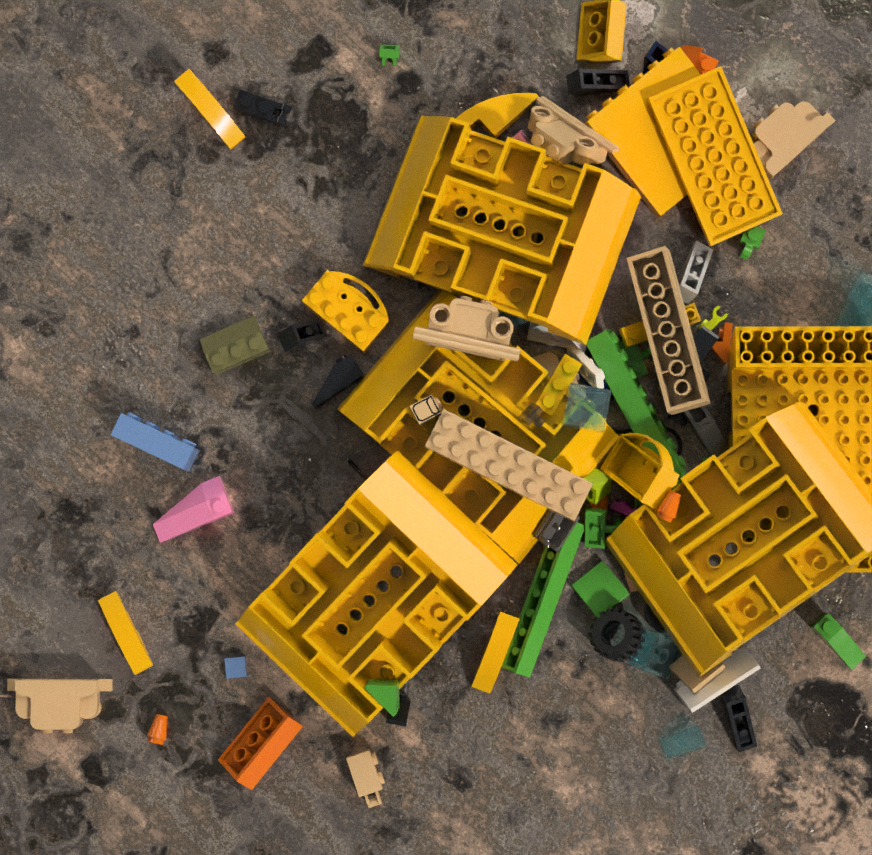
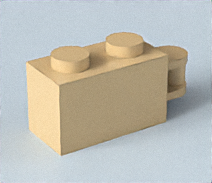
M367 749L347 756L346 760L358 796L365 797L368 808L382 804L379 791L383 789L382 784L385 783L382 772L377 771L376 764H379L376 753H371V750ZM375 792L376 797L369 799L368 794Z

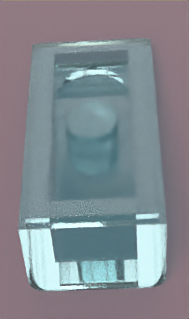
M698 725L660 740L667 759L707 746Z

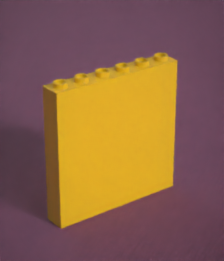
M671 47L663 54L664 59L660 62L655 60L647 67L649 69L648 72L644 75L641 72L632 79L634 82L629 87L624 85L617 91L618 96L616 98H608L601 104L603 108L600 111L594 110L586 116L588 120L584 123L620 148L619 151L612 154L608 152L607 155L631 186L639 192L642 200L656 217L662 216L687 195L647 100L656 94L701 75L680 47L675 50Z

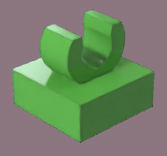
M380 45L379 57L382 58V65L385 66L386 59L391 58L393 66H396L397 58H399L400 45Z

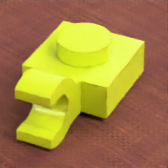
M716 306L711 313L712 319L710 321L705 319L697 328L700 330L702 326H705L712 330L728 314L725 313L722 317H719L716 312L720 306Z

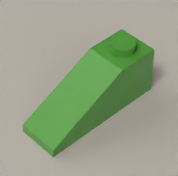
M823 612L809 625L850 670H853L866 657L829 613Z

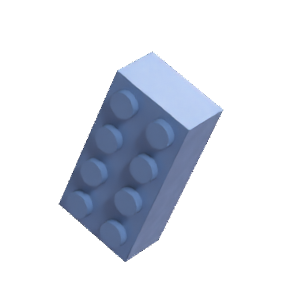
M128 412L127 415L120 414L111 436L183 470L190 471L200 451L195 448V443L184 438L179 441L177 440L178 435L165 429L162 433L159 431L160 427L146 421L143 424L141 423L142 418Z

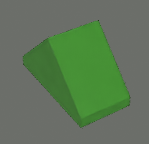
M370 678L364 688L394 717L399 710V680Z

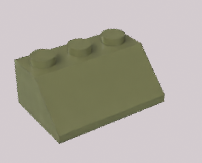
M255 316L200 339L206 359L215 376L270 352Z

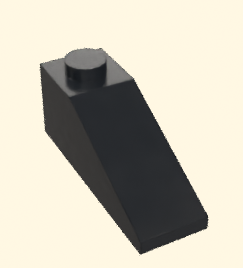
M577 69L566 75L568 95L617 92L624 85L630 86L628 70Z
M345 354L336 360L337 364L333 366L312 403L315 409L365 376L352 355L347 357Z
M735 685L720 696L737 751L741 752L757 747V742L746 697L740 686Z

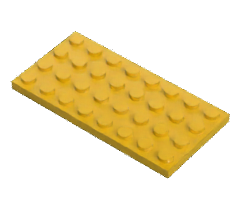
M721 66L647 99L709 246L720 243L783 214Z

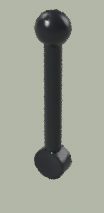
M349 457L345 459L365 481L368 479Z

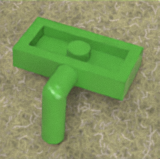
M623 341L619 342L620 349H624L629 359L627 362L630 367H634L638 374L637 379L648 375L643 359L652 356L650 347L639 352L637 345L625 348Z
M586 508L585 547L605 549L606 533L612 534L622 523V519L616 518L613 526L606 525L607 509Z

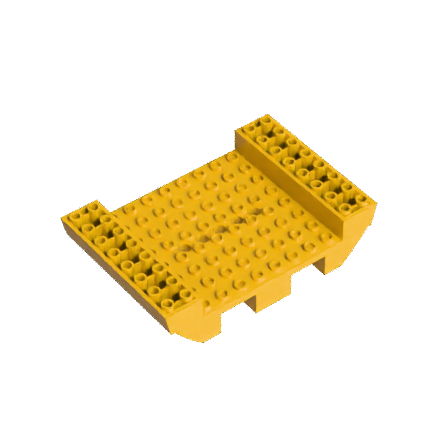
M421 115L362 266L399 278L401 275L457 296H467L472 298L474 302L480 303V300L492 302V306L496 307L499 311L547 327L550 333L586 345L641 196L636 189L604 169L584 163L583 168L568 163L562 164L548 157L546 150L511 137H507L506 142L472 131L470 123L452 117ZM465 207L468 210L467 214L464 217L458 216L456 214L458 208ZM478 214H484L487 218L484 223H477L475 217ZM498 220L504 221V229H495V222ZM522 227L524 234L520 237L513 234L514 228ZM539 233L543 236V241L541 243H534L532 236Z
M439 289L339 405L337 410L391 455L396 451L400 452L495 544L520 564L539 541L533 535L549 509L426 449L425 445L440 416L419 426L410 409V405L430 395L434 399L438 397L443 407L440 409L441 413L445 409L473 424L475 419L482 418L486 423L483 429L489 432L498 431L501 434V438L581 478L586 477L595 468L598 470L601 468L620 436L614 432L594 409L582 399L578 401L568 391H566L552 417L535 408L537 400L551 377L544 367L522 349L518 362L508 359L501 361L425 344V341L413 339L415 326L428 329L430 311L436 304L450 306L451 301L457 298L451 293ZM446 392H452L455 399L451 403H446L443 400V395ZM461 405H467L470 408V413L467 416L459 414L458 409Z
M872 326L735 327L732 333L727 368V393H731L732 431L728 432L729 449L751 434L748 429L765 417L796 402H803L807 408L810 405H815L818 413L814 417L872 492ZM786 507L779 508L777 511L778 517L786 518L789 515V509ZM762 520L760 523L761 529L769 530L772 527L771 520ZM747 531L743 535L745 542H752L755 538V534L752 531ZM731 543L732 552L735 554L738 546L735 543ZM872 557L865 558L845 573L872 572Z
M796 402L765 417L748 429L751 434L720 456L712 455L681 477L682 483L671 490L681 495L676 518H673L672 522L657 517L658 511L644 504L631 513L606 539V546L698 677H701L732 655L735 649L862 560L872 557V492L803 402ZM779 508H788L789 515L786 518L778 517L777 511ZM762 520H771L772 527L769 530L761 529L760 523ZM752 531L755 534L752 542L744 541L743 535L745 532ZM735 543L738 546L737 552L732 555L728 554L726 551L727 545ZM718 555L721 558L720 564L715 567L711 566L709 563L710 557Z
M398 451L389 457L352 494L340 511L322 530L315 534L290 561V565L253 601L235 623L352 737L383 709V706L364 688L370 678L399 680L400 689L437 653L448 638L484 604L518 565ZM393 566H399L402 569L401 576H395L392 573ZM383 580L388 583L389 588L387 591L379 589V581ZM366 595L373 596L375 599L374 605L366 604L364 600ZM354 609L358 610L361 613V619L356 620L352 618L351 611ZM339 624H344L347 627L348 631L346 634H341L338 631L337 627Z

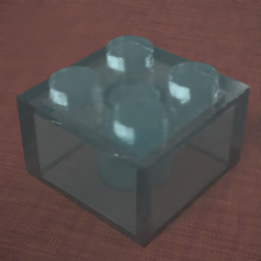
M570 383L562 426L603 433L605 431L611 390Z

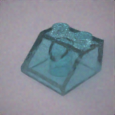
M641 626L645 630V634H642L645 642L640 644L643 648L636 651L638 653L636 657L631 655V660L627 661V664L669 679L671 673L669 666L675 662L679 648L671 637Z

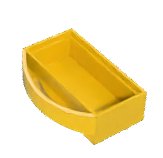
M327 270L302 299L305 306L364 354L390 324L384 304L376 292L362 280L346 273ZM345 278L350 279L366 288L378 302L379 308L375 309L362 292L345 284L343 280ZM343 294H346L347 298L342 299L341 296ZM358 307H362L361 312L357 311Z
M639 433L621 434L600 470L640 502L656 510L669 493V490L676 486L680 476L674 471L671 456L665 446L657 440ZM644 442L655 444L659 455L652 449L642 446Z

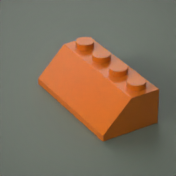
M268 697L220 756L218 761L238 783L252 790L301 730L303 725L276 701Z

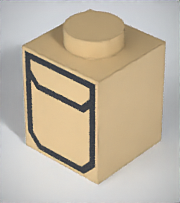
M432 395L410 405V409L419 426L440 416V409L443 408L438 397L434 399Z

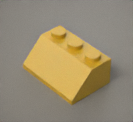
M594 0L581 3L577 61L602 64L622 61L626 3L620 0Z

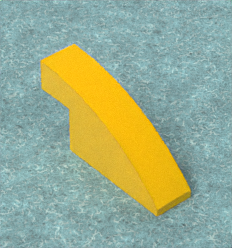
M190 69L174 81L176 86L188 98L192 107L230 150L245 138V135Z
M513 93L490 98L474 105L455 119L470 123L471 129L479 123L492 138L496 139L536 103V99L539 96L536 93Z
M499 612L471 687L489 694L491 693L519 618Z

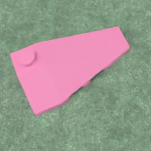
M218 476L201 483L153 524L160 543L235 513L221 477Z

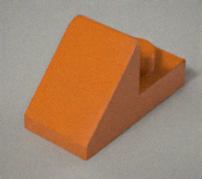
M683 45L681 48L701 75L715 69L719 62L702 53V47Z
M725 322L722 324V327L718 328L717 335L720 342L717 341L710 351L721 365L728 363L733 323Z

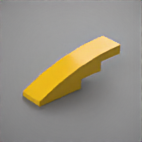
M114 591L98 600L133 673L136 675L153 666L142 638L136 630L129 613L126 611L118 592Z

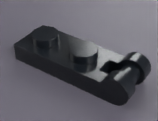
M239 90L233 107L234 110L284 127L287 123V114H290L292 109L289 105L278 103L243 90ZM275 110L280 111L279 116H274Z

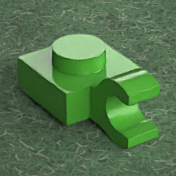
M755 226L742 233L739 243L744 244L740 258L747 260L753 248L758 250L765 234V229Z

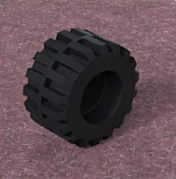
M611 608L607 609V613L604 611L600 612V617L593 619L595 624H591L590 628L593 630L589 632V637L593 638L590 643L594 646L595 652L604 658L618 662L631 660V655L636 657L638 655L636 651L643 648L641 642H645V638L642 637V634H645V630L641 628L643 626L641 621L637 620L638 618L631 613L619 608L614 610ZM622 624L625 630L624 638L621 643L612 646L610 643V633L614 627Z

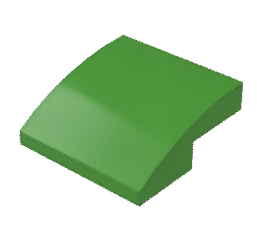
M601 561L571 585L598 618L600 617V612L604 611L607 613V609L614 608L630 595L604 561Z

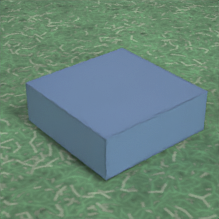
M245 656L224 659L226 679L247 677Z

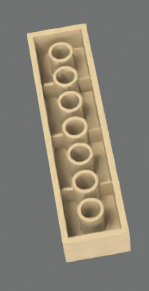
M663 246L628 257L627 262L667 413L673 415L711 404L670 250Z
M443 409L425 445L426 449L571 521H575L593 483Z

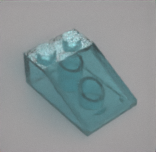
M859 270L834 326H872L871 274Z

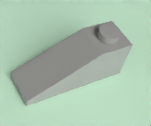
M697 240L694 242L677 276L685 305H688L698 295L713 249Z

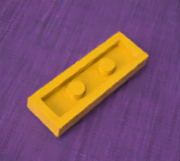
M564 354L534 407L552 417L582 363Z

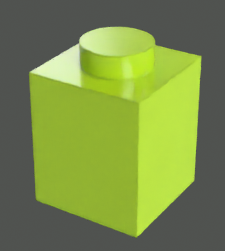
M597 468L583 478L593 483L586 497L593 504L596 505L611 492L612 478Z

